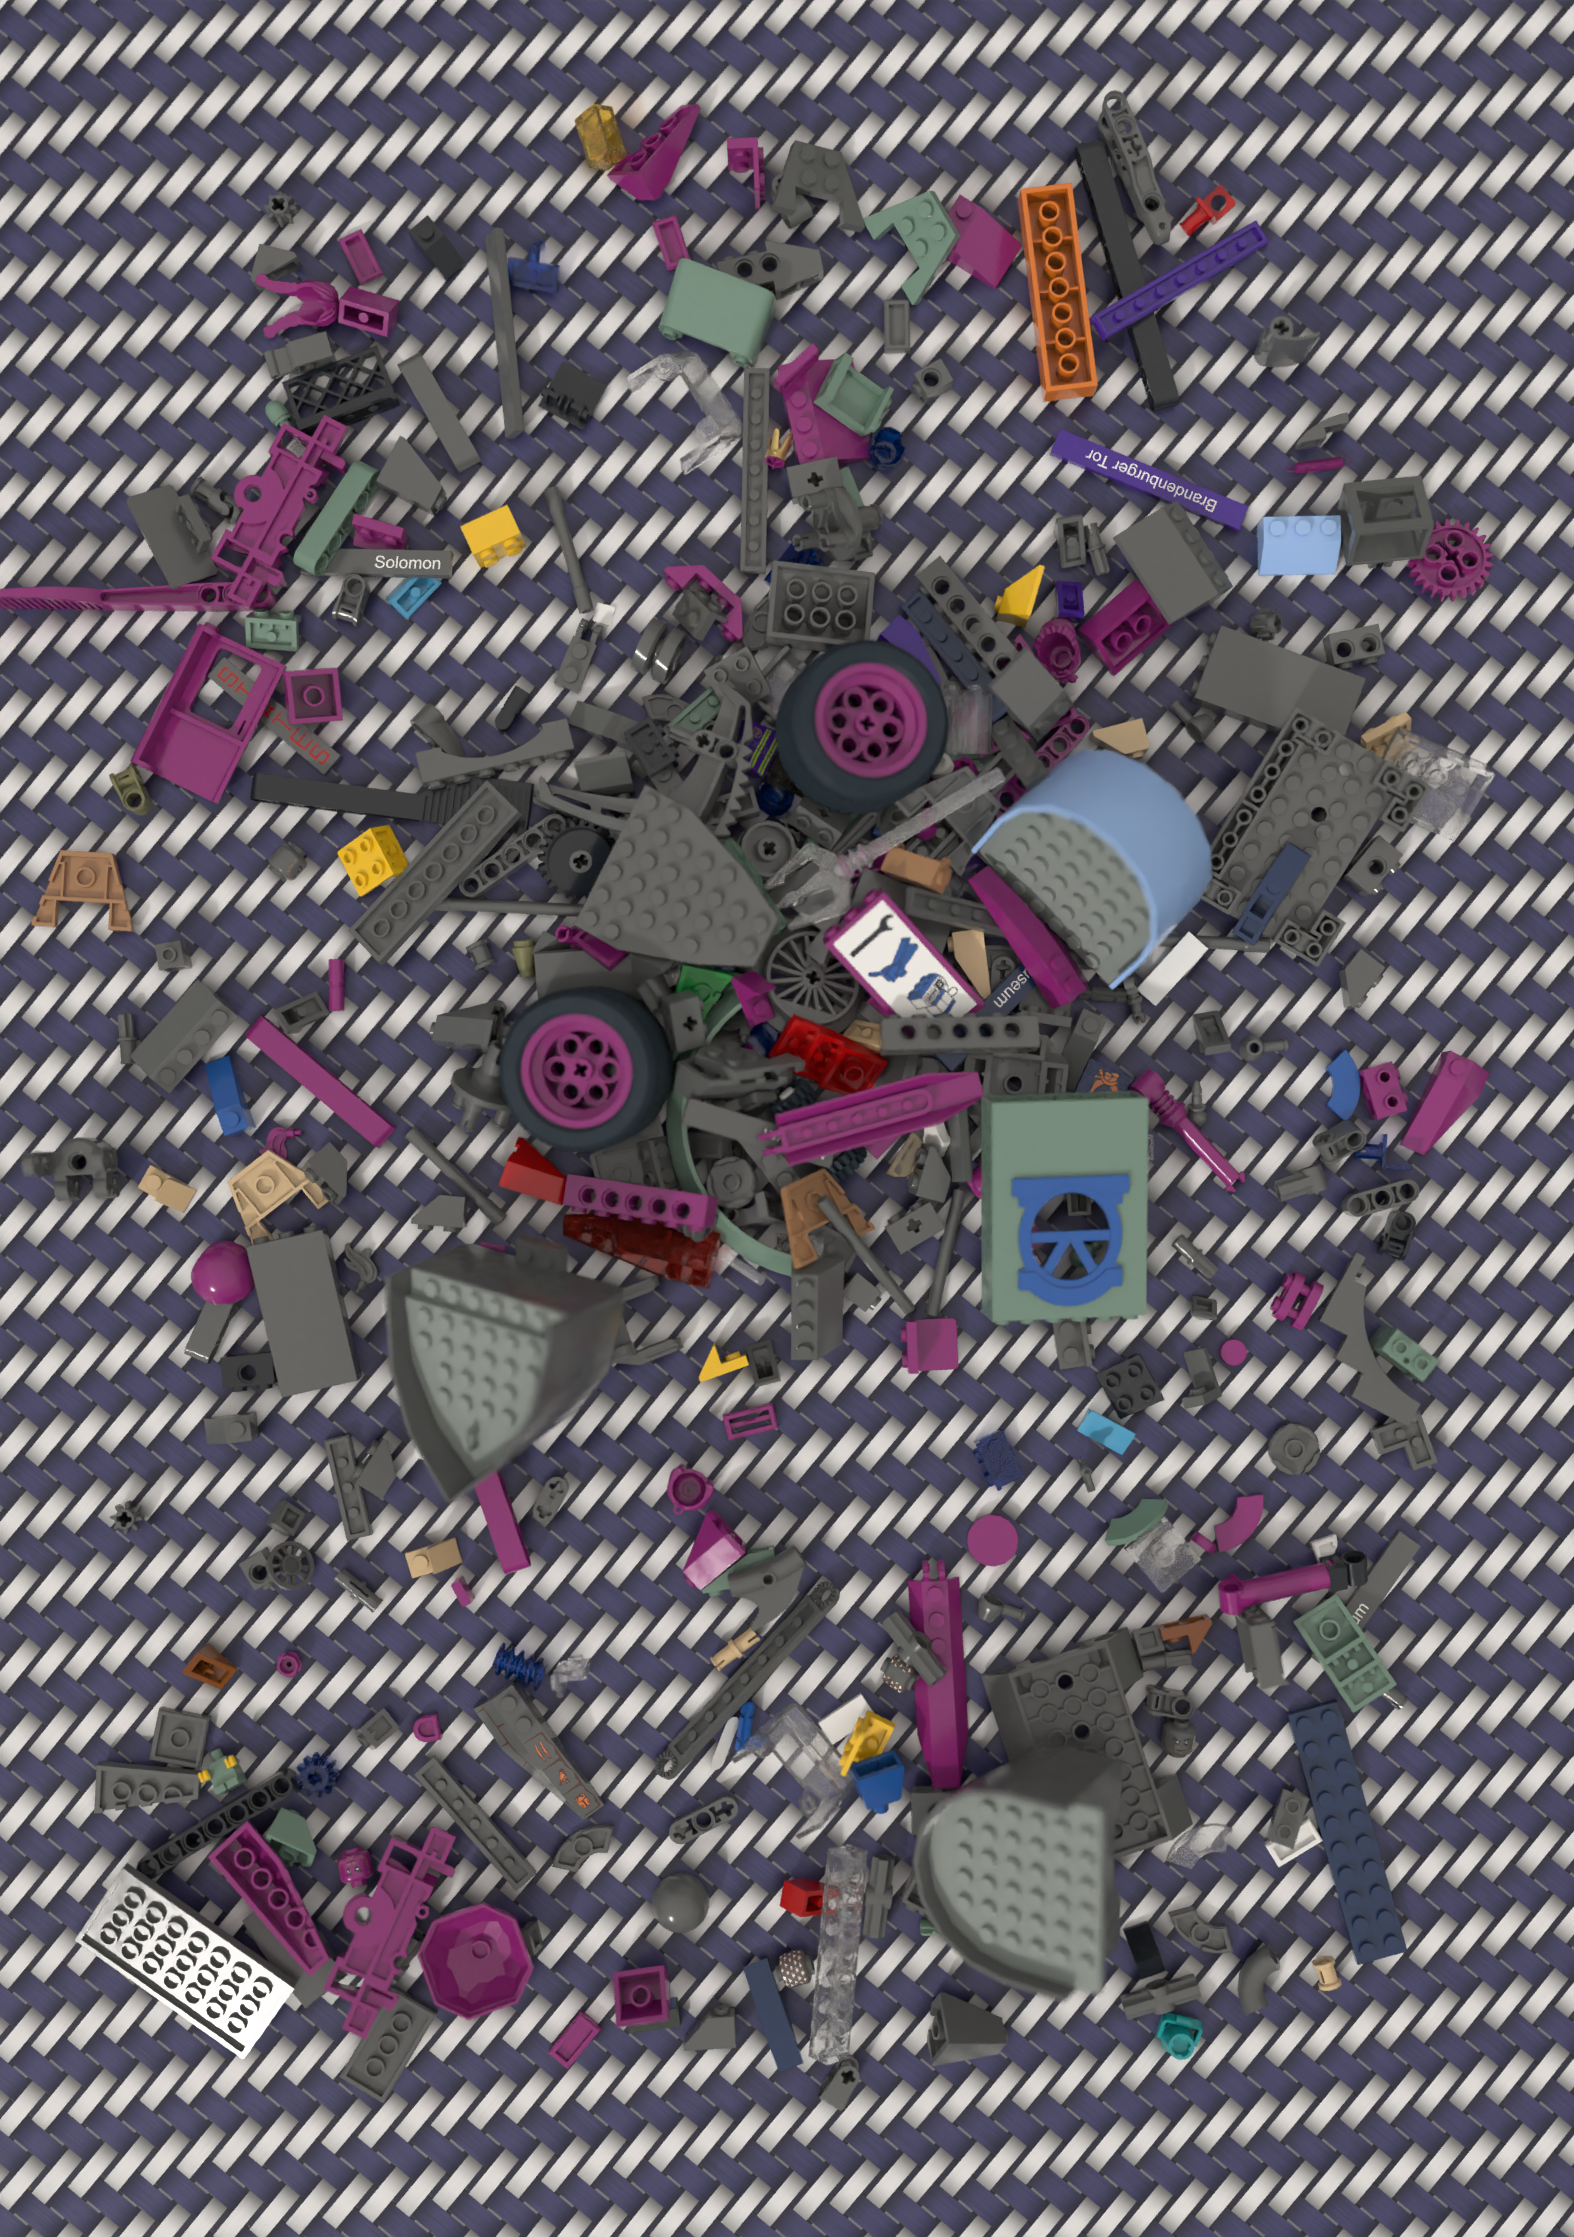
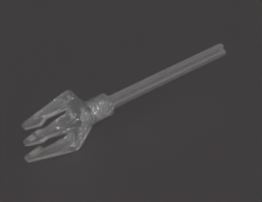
M997 767L870 844L861 845L859 843L856 845L857 851L855 853L849 849L848 857L843 854L837 857L836 854L824 848L808 843L764 885V888L769 890L784 885L789 873L808 861H813L820 868L819 871L798 891L789 892L776 905L777 910L797 905L802 898L832 889L836 899L835 902L812 915L802 912L788 925V929L794 930L843 915L851 908V879L855 877V870L862 873L863 865H866L868 868L872 867L873 860L1004 782L1006 779L1002 771Z

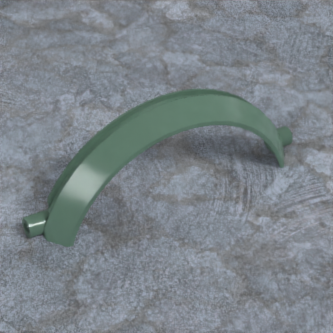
M741 972L733 973V977L741 975ZM732 981L727 983L722 991L724 996L706 1015L704 1020L708 1032L705 1036L706 1045L711 1042L721 1027L742 1008ZM706 1045L681 1052L678 1061L695 1058L696 1053ZM676 1063L667 1101L666 1128L670 1156L683 1192L709 1196L692 1160L688 1143L687 1125L681 1123L688 1099L675 1091ZM717 1207L716 1216L718 1220L712 1232L722 1242L751 1262L771 1271L792 1277L791 1254L775 1250L745 1234Z

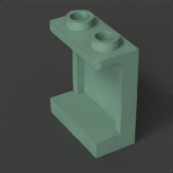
M845 352L834 360L813 403L856 434L864 437L870 432L874 433L879 428L882 422L880 419L881 414L890 406L892 402L890 396L894 388L888 386L882 389L850 366L853 357Z

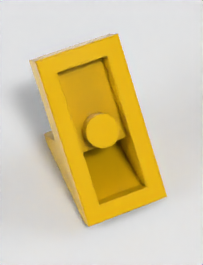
M714 1343L699 1375L700 1382L748 1366L749 1360L746 1353L740 1355V1352L737 1351L725 1356L726 1361L722 1362L717 1346Z

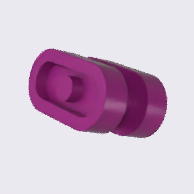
M1294 1271L1292 1274L1288 1273L1285 1276L1281 1285L1284 1289L1280 1297L1276 1296L1270 1310H1272V1317L1283 1321L1286 1316L1291 1317L1290 1326L1301 1331L1307 1324L1323 1292L1324 1285L1313 1280L1307 1286L1304 1284L1305 1275ZM1301 1293L1303 1297L1297 1308L1292 1307L1298 1294Z

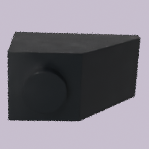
M428 215L408 232L413 245L446 282L465 266L464 261L445 234Z

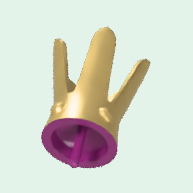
M777 428L773 432L772 443L770 442V434H768V449L765 455V462L772 469L781 468L785 465L786 455L793 445V442L791 443L793 435L790 433L781 447L779 443V429Z

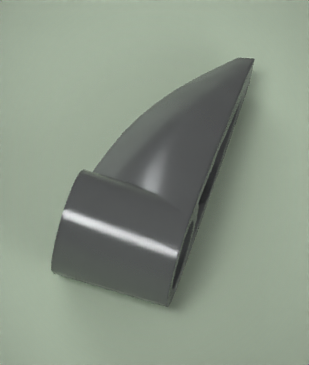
M427 703L410 720L415 730L433 747H441L442 752L450 755L465 757L456 734L435 706Z

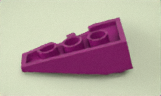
M1452 1051L1442 1052L1399 1145L1420 1155H1425L1480 1096L1490 1073L1474 1061Z

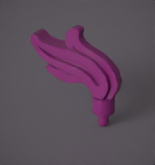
M283 1127L272 1129L267 1137L265 1148L259 1149V1153L262 1155L270 1149L287 1160L288 1151L285 1147V1142L287 1139L296 1138V1135L302 1134V1130H295V1128L285 1129Z

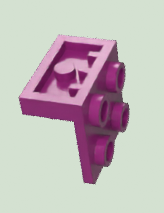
M758 137L727 138L728 171L745 173L748 170H754L755 209H760V200H765L763 147H758Z

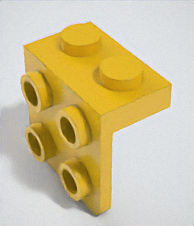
M867 1710L864 1718L859 1717L853 1728V1734L851 1738H848L842 1751L843 1754L838 1763L842 1766L840 1774L846 1775L852 1761L859 1762L882 1754L895 1728V1723Z

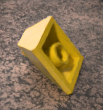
M1037 566L1007 587L1003 597L997 596L994 611L998 612L996 620L1026 627L1031 616L1045 566Z

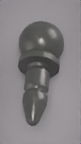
M1195 1080L1192 1087V1103L1188 1105V1110L1190 1111L1187 1117L1197 1128H1200L1206 1124L1207 1114L1204 1111L1206 1105L1202 1103L1200 1082Z

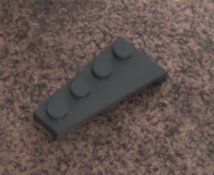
M99 1761L96 1766L94 1814L103 1813L104 1810L115 1809V1811L125 1810L131 1806H152L153 1803L160 1802L168 1804L196 1800L201 1795V1781L198 1773H201L202 1770Z

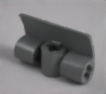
M1278 316L1271 321L1268 328H1262L1258 346L1254 352V359L1259 365L1264 367H1287L1302 363L1318 339L1320 332L1307 336L1292 337V321L1285 316Z

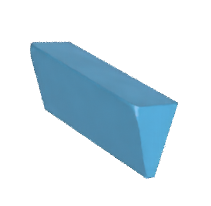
M404 578L385 599L405 619H408L442 582L438 578Z
M1090 1408L1086 1411L1076 1430L1123 1455L1136 1435L1133 1431Z

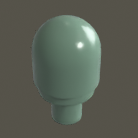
M272 400L266 405V415L276 428L282 427L283 423L292 426L289 422L291 420L290 413L282 402Z
M1099 1240L1092 1241L1090 1244L1084 1242L1092 1259L1096 1257L1095 1252L1103 1247ZM1073 1249L1069 1255L1070 1263L1077 1268L1084 1267L1077 1252Z

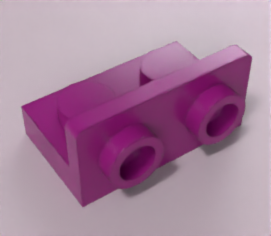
M354 514L352 525L356 529L353 540L354 547L360 549L405 550L409 536L404 528Z

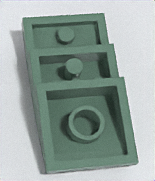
M1337 1594L1293 1622L1353 1713L1397 1685Z

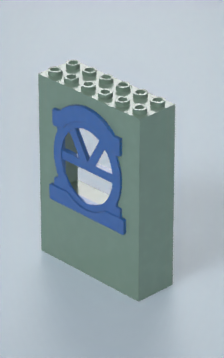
M1136 1091L981 1095L982 1310L992 1322H995L997 1325H1008L1010 1321L1033 1324L1036 1323V1320L1046 1319V1322L1058 1323L1065 1318L1083 1322L1087 1321L1088 1317H1097L1098 1320L1106 1321L1112 1320L1113 1316H1122L1124 1319H1137L1138 1315H1146L1148 1097ZM1070 1192L1081 1193L1094 1199L1105 1212L1110 1228L1105 1230L1031 1232L1034 1219L1042 1206L1055 1196ZM1082 1241H1109L1107 1252L1099 1265L1095 1264ZM1058 1242L1045 1266L1040 1267L1033 1255L1031 1244ZM1071 1242L1088 1274L1073 1280L1053 1277L1054 1269Z

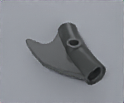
M794 1545L759 1565L728 1574L732 1597L751 1600L759 1607V1613L751 1626L753 1631L774 1620L789 1608L799 1586L804 1566L807 1565L805 1559ZM771 1575L773 1578L766 1580L764 1576Z

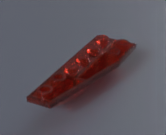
M595 1213L565 1214L563 1217V1235L659 1277L709 1289L711 1286L719 1253L721 1233L712 1231L706 1239L698 1243L693 1241L692 1237L685 1236L683 1232H678L676 1228L664 1226L665 1222L657 1220V1224L654 1225L641 1223L642 1217L637 1216L633 1217V1221L617 1219L618 1214H610V1217L594 1215Z

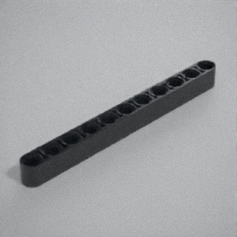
M1097 140L1076 146L1075 158L1119 301L1146 284L1102 140ZM1153 312L1126 329L1148 403L1154 413L1178 406L1179 395Z

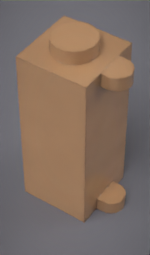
M897 843L895 847L890 846L880 869L893 879L943 894L952 873V869L949 868L951 864L949 858L943 857L940 862L905 851V845Z

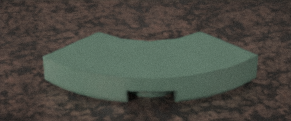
M1141 1499L1138 1507L1130 1514L1122 1518L1111 1519L1105 1538L1107 1545L1126 1544L1137 1540V1536L1149 1528L1152 1530L1160 1522L1168 1508L1166 1500Z

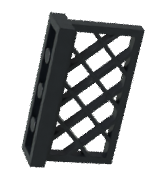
M377 345L282 382L299 431L311 437L314 435L324 415L345 426H349L400 406ZM372 356L376 357L377 362L373 370L362 366L365 359ZM347 366L354 368L349 379L339 376L341 369ZM359 371L370 375L365 385L355 382ZM321 376L330 378L325 388L315 385L317 379ZM375 377L385 380L387 385L378 390L370 388ZM336 380L346 384L341 395L331 391ZM298 385L306 387L302 397L293 395L290 388ZM352 386L362 390L360 396L355 399L347 397ZM312 389L322 393L317 404L307 400ZM328 396L339 399L336 406L332 408H326L323 405ZM304 405L314 408L311 416L301 418L300 413Z

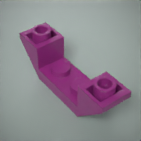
M704 565L670 566L664 569V575L667 578L665 582L672 590L677 591L679 589L684 594L686 589L690 588L698 579L697 584L706 593L711 591L717 596L716 601L723 609L727 611L730 608L731 611L726 615L728 618L727 622H720L723 629L721 633L731 643L734 640L737 643L742 642L741 599Z

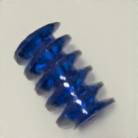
M503 1642L497 1651L491 1669L495 1667V1675L499 1676L504 1670L506 1680L514 1674V1683H519L524 1678V1687H528L531 1682H534V1690L537 1691L547 1669V1666H544V1658L541 1657L535 1663L534 1654L525 1659V1650H521L518 1655H515V1647L512 1646L507 1652L505 1651L506 1643Z

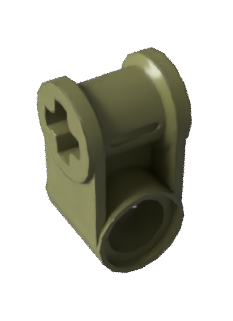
M133 763L129 765L128 769L118 774H109L111 783L126 809L139 816L146 815L151 811L152 800L146 790L139 770ZM137 797H141V804L134 808L133 801Z

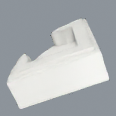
M1333 1533L1310 1542L1317 1563H1320L1319 1557L1335 1553L1338 1545L1336 1534Z

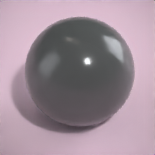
M676 1872L667 1875L657 1884L652 1895V1911L657 1922L671 1932L686 1933L694 1930L704 1921L709 1910V1894L705 1885L699 1878L690 1873Z

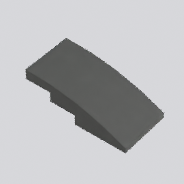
M254 1911L242 1920L269 1963L297 1982L292 1993L305 2008L311 2006L328 1992L323 1990L337 1960V1956L322 1931H318L330 1959L309 1977ZM338 1970L333 1980L340 1982L348 1974Z

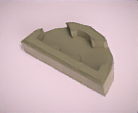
M914 1131L910 1133L885 1174L893 1177H905L914 1171L916 1164L915 1154L922 1144L920 1136Z

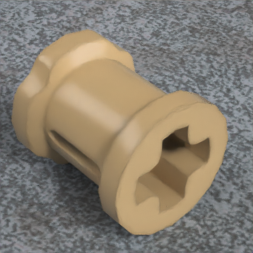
M1323 1956L1312 1961L1320 1981L1318 1986L1322 1991L1334 1990L1342 1985L1341 1979L1337 1977L1334 1968L1335 1959L1333 1956Z

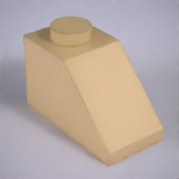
M1142 718L1094 730L1089 735L1090 741L1107 751L1116 752L1133 760L1144 757V753L1150 748Z

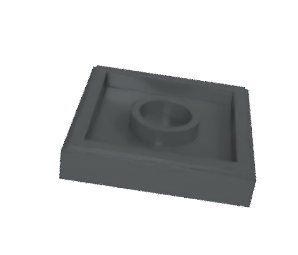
M160 1707L149 1760L200 1769L203 1764L212 1716Z

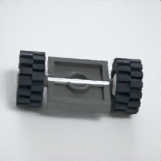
M799 1078L794 1080L792 1084H787L785 1089L782 1088L779 1091L780 1093L776 1094L777 1101L768 1105V1109L775 1116L813 1105L818 1094L805 1078ZM860 1146L834 1154L830 1168L818 1166L820 1169L825 1168L836 1182H840L841 1179L844 1180L848 1174L851 1175L855 1169L860 1167L859 1164H862L867 1157V1151Z

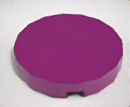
M987 1514L980 1516L970 1526L966 1542L969 1552L976 1561L986 1566H998L1005 1564L1014 1556L1018 1547V1536L1015 1527L1005 1517L997 1514Z

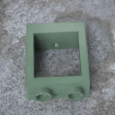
M1381 1324L1369 1340L1371 1349L1404 1375L1424 1382L1439 1362V1360L1396 1328Z

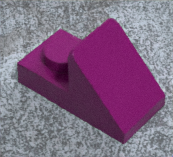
M754 970L731 978L749 1027L775 1018L766 996L767 992L776 989L773 984Z

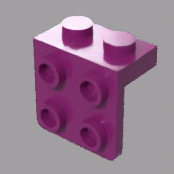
M954 1318L905 1320V1326L901 1327V1342H906V1352H902V1367L907 1368L908 1374H919V1371L954 1370L958 1367L957 1323Z

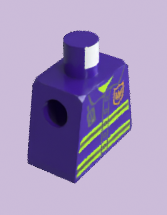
M742 720L737 744L742 741L745 720ZM754 721V739L747 746L753 751V755L746 760L753 768L747 771L746 774L752 778H763L777 751L775 735L777 731ZM728 751L725 754L731 757L734 751Z

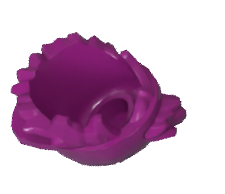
M1063 618L1048 621L1042 626L1039 637L1033 643L1037 651L1035 656L1050 675L1057 678L1060 683H1075L1078 679L1075 671L1081 663V649L1074 625L1069 619Z

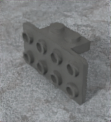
M166 485L128 497L126 504L172 589H179L182 584H194L216 576L218 570L208 553V548L212 541V533L209 526L204 525L200 517L199 507L195 502H192L189 494L179 497L172 485Z

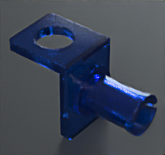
M1387 1134L1381 1135V1142L1379 1144H1365L1360 1150H1366V1152H1355L1354 1155L1355 1159H1377L1380 1162V1169L1412 1170V1166L1386 1165Z

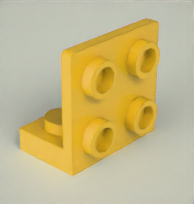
M390 825L368 829L337 852L359 896H365L389 878L399 876L409 865Z

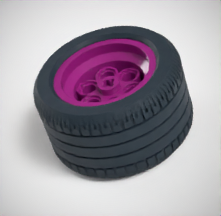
M854 640L836 645L821 653L788 687L777 713L775 727L777 731L775 733L777 750L780 753L781 763L783 762V767L788 772L791 781H794L795 786L799 790L801 789L802 793L807 797L809 796L815 803H819V805L825 808L828 807L830 810L846 814H866L883 810L917 790L936 770L948 740L949 716L947 714V704L945 703L944 694L941 692L942 689L939 687V683L936 682L937 680L934 678V675L913 654L883 641ZM848 697L856 699L858 708L849 706ZM873 702L883 710V713H878L874 710ZM832 717H837L841 720L842 728L838 729L833 726ZM863 720H866V725L870 726L866 731L864 726L860 725ZM883 726H887L892 730V738L884 735ZM842 742H848L851 745V753L844 752ZM868 746L876 749V758L869 756L867 753Z
M584 986L560 990L536 1000L515 1019L504 1039L505 1042H503L502 1052L500 1053L499 1077L501 1089L510 1112L514 1114L513 1117L525 1131H528L530 1135L534 1138L536 1137L540 1142L567 1152L586 1153L603 1150L635 1136L657 1117V1114L663 1108L662 1105L667 1100V1095H669L671 1088L670 1085L672 1084V1050L668 1044L667 1035L664 1033L665 1030L659 1024V1020L655 1015H652L653 1013L642 1002L636 1001V998L627 995V993L620 990L617 991V989L603 986ZM571 1039L575 1040L578 1044V1050L575 1053L568 1046ZM597 1039L604 1045L602 1053H598L594 1049V1042ZM558 1061L562 1062L565 1066V1073L563 1075L558 1073ZM609 1062L616 1066L615 1076H611L607 1072L606 1067ZM586 1065L588 1069L585 1073L580 1074L579 1069L582 1068L581 1066ZM571 1084L575 1085L578 1089L576 1098L569 1094L568 1089ZM596 1085L601 1086L604 1091L602 1098H598L594 1094V1087Z

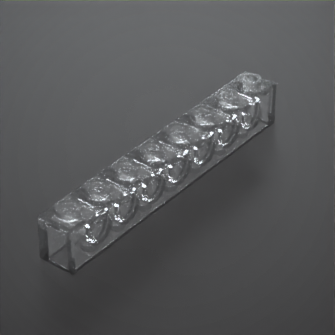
M851 1844L836 1846L827 1850L809 2057L826 2065L849 2058L868 1852Z

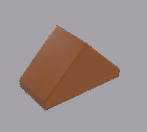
M207 1643L196 1653L182 1672L194 1679L222 1689L238 1669Z

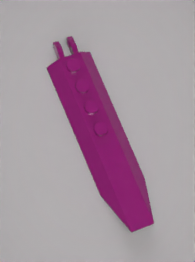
M978 1072L925 1073L775 1115L777 1129L758 1134L759 1141H765L772 1137L780 1136L782 1145L765 1148V1150H762L763 1156L784 1152L788 1165L792 1166L941 1124L979 1101L981 1095L984 1094Z
M944 1559L938 1560L937 1563L939 1579H929L930 1565L928 1560L922 1561L923 1580H908L910 1624L916 1631H920L928 1637L932 1645L930 1650L948 1672L944 1678L931 1687L927 1685L921 1676H919L914 1686L917 1735L934 1789L960 1787L968 1738L959 1577L945 1579Z

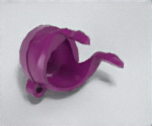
M684 1464L674 1468L669 1476L667 1485L668 1496L674 1504L673 1512L676 1515H681L685 1510L696 1511L704 1507L714 1494L713 1480H708L699 1471L686 1469ZM688 1487H692L691 1492L687 1490ZM676 1508H681V1511L677 1512Z

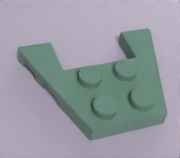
M928 191L863 219L874 240H879L895 226L918 264L919 270L901 285L912 305H918L921 302L922 294L927 286L931 285L935 279L934 274L939 266L944 264L960 237L958 230L935 191Z

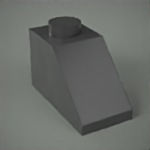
M256 1411L204 1419L207 1444H230L252 1441L259 1437Z
M721 2004L714 2006V2008H709L685 2035L684 2051L736 2048L735 2007Z

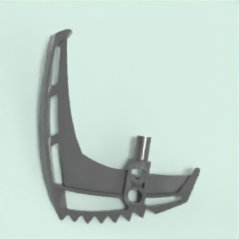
M720 682L718 686L723 692L724 698L712 731L703 729L693 732L674 724L673 727H670L668 735L669 739L688 746L690 752L699 755L698 761L689 776L669 797L692 809L703 823H705L713 808L728 771L737 768L729 802L719 825L704 824L715 834L714 836L717 839L731 836L727 827L737 823L732 813L742 810L737 800L746 797V793L741 787L750 782L744 773L753 768L746 760L753 755V751L747 746L754 739L751 704L737 691ZM746 711L743 738L741 743L737 744L743 713ZM734 751L731 757L723 758L726 752ZM542 776L539 778V794L543 803L583 819L586 822L620 833L627 821L603 815L602 810L606 809L630 815L638 800L574 791L549 785ZM559 795L589 805L591 810L568 803L555 796Z

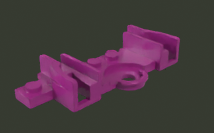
M324 415L314 435L311 437L283 423L268 451L272 459L262 477L249 475L238 482L234 490V501L239 509H243V512L233 531L225 530L211 556L212 561L217 566L237 575L226 595L229 599L252 610L266 583L274 587L279 585L286 587L285 576L278 570L279 566L282 567L284 564L280 560L281 555L289 551L286 546L282 545V540L287 536L293 539L296 538L294 531L307 509L305 501L307 500L308 503L315 504L319 500V495L313 488L319 485L326 487L325 481L330 473L322 469L323 465L325 464L344 475L347 473L346 462L344 459L336 456L349 431L347 426ZM285 434L306 448L301 459L280 444ZM252 487H256L261 491L260 499L255 502L249 501L246 497L247 491ZM224 547L248 556L242 567L235 566L219 557Z
M433 1825L423 1848L417 1847L400 1836L394 1835L377 1871L383 1874L373 1896L370 1897L366 1893H360L353 1896L347 1902L343 1912V1920L346 1928L355 1933V1936L347 1953L341 1951L323 1988V1990L353 2003L342 2029L366 2039L380 2006L388 2010L394 2009L399 1996L396 1992L389 1990L394 1976L402 1971V1968L395 1965L394 1959L397 1956L408 1957L406 1948L418 1924L416 1915L420 1919H425L430 1913L429 1906L421 1903L429 1899L438 1878L426 1873L428 1868L451 1878L453 1877L455 1869L446 1864L445 1861L456 1839V1835ZM394 1845L412 1853L417 1858L412 1872L404 1864L390 1856ZM362 1907L368 1908L372 1914L370 1921L367 1923H360L356 1918L357 1911ZM420 1909H425L426 1913L422 1914ZM338 1970L364 1978L360 1987L345 1985L333 1979Z

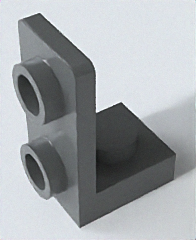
M1203 1347L1184 1352L1183 1355L1194 1385V1389L1190 1390L1191 1394L1182 1399L1184 1408L1207 1405L1221 1397L1222 1393L1207 1349Z

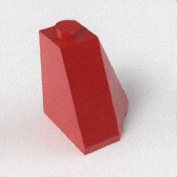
M518 1137L515 1143L517 1150L510 1154L499 1186L563 1205L567 1176L527 1138Z

